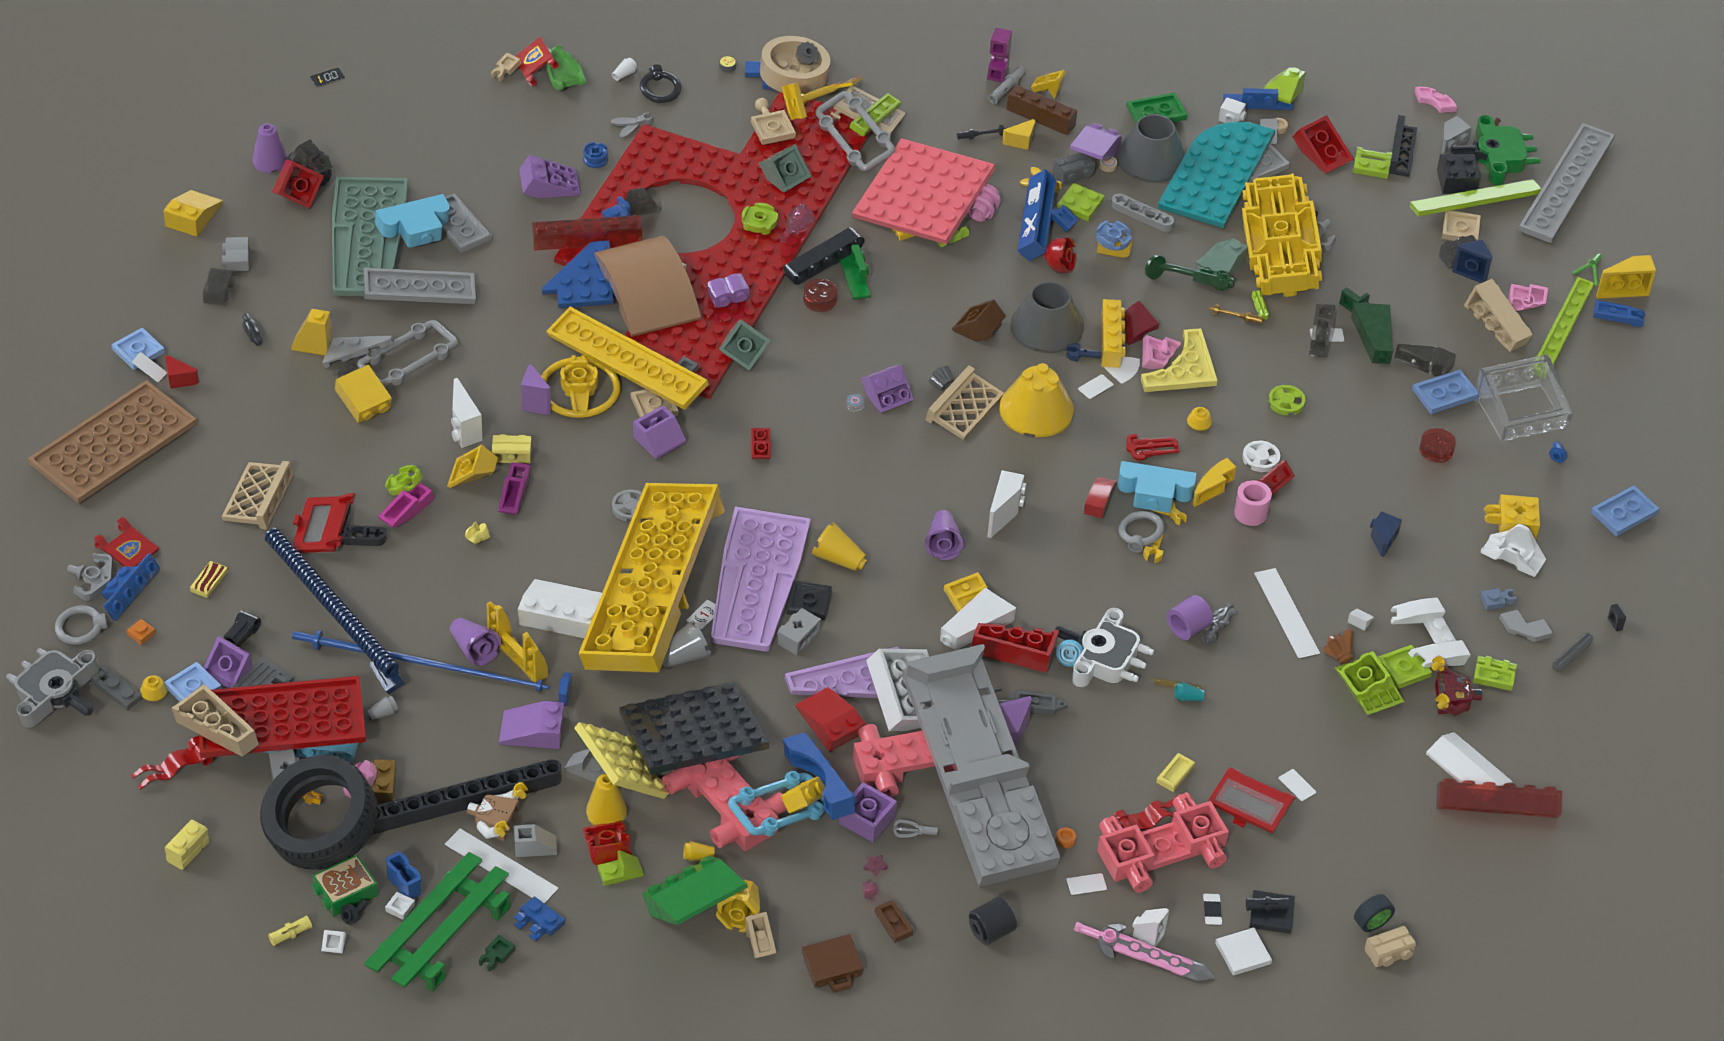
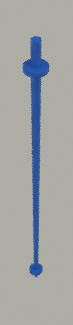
M318 630L316 635L296 631L292 635V639L314 643V650H319L321 645L364 653L357 644L323 637V631ZM387 651L396 660L536 687L538 692H541L542 688L549 689L548 685H543V680H538V683Z

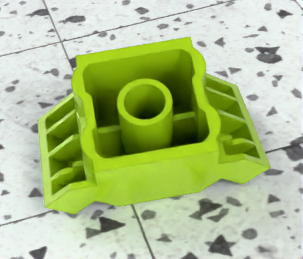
M1373 651L1361 655L1358 660L1335 667L1337 674L1367 715L1404 702L1394 685L1391 675Z

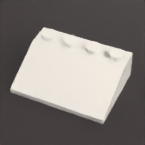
M534 579L524 593L518 607V625L585 638L602 593Z
M878 649L866 660L889 731H907L921 728L902 677L903 669H906L908 661L929 657L927 649ZM932 701L920 704L922 710L934 707Z

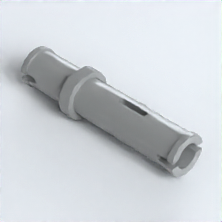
M1020 66L1012 74H1008L1005 77V81L988 96V100L992 104H997L1025 76V69Z

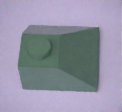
M796 144L759 163L766 179L782 192L811 177Z
M1234 238L1216 243L1196 262V265L1202 268L1209 267L1214 271L1225 270L1229 275H1232L1246 262L1248 246Z

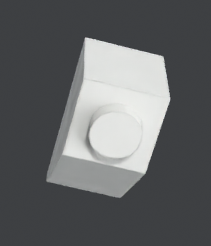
M1166 908L1146 910L1141 917L1137 916L1132 925L1134 928L1133 937L1156 947L1165 936L1169 910Z

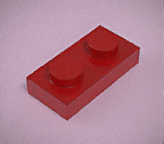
M1285 460L1277 464L1258 481L1266 484L1273 495L1294 478L1295 475Z

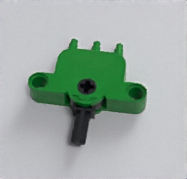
M1481 115L1478 118L1476 127L1478 141H1474L1473 146H1452L1450 148V154H1475L1476 160L1485 165L1490 183L1497 186L1504 184L1506 173H1520L1524 170L1525 165L1539 164L1541 162L1540 158H1527V153L1537 151L1536 146H1525L1524 141L1533 140L1534 136L1532 134H1522L1514 126H1495L1493 118L1489 115Z

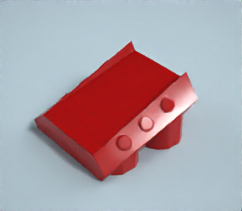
M622 821L583 828L591 861L597 867L600 864L618 860V851L633 855L630 837L626 834V828Z

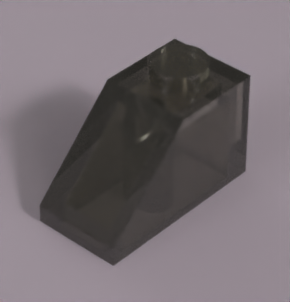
M643 187L629 190L625 197V201H628L631 206V218L660 212L661 210L652 196Z

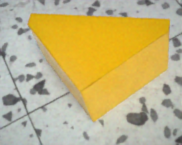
M1032 119L1004 129L1002 143L1028 150L1034 135L1035 120Z

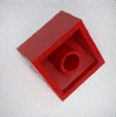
M286 159L272 193L310 209L324 176Z

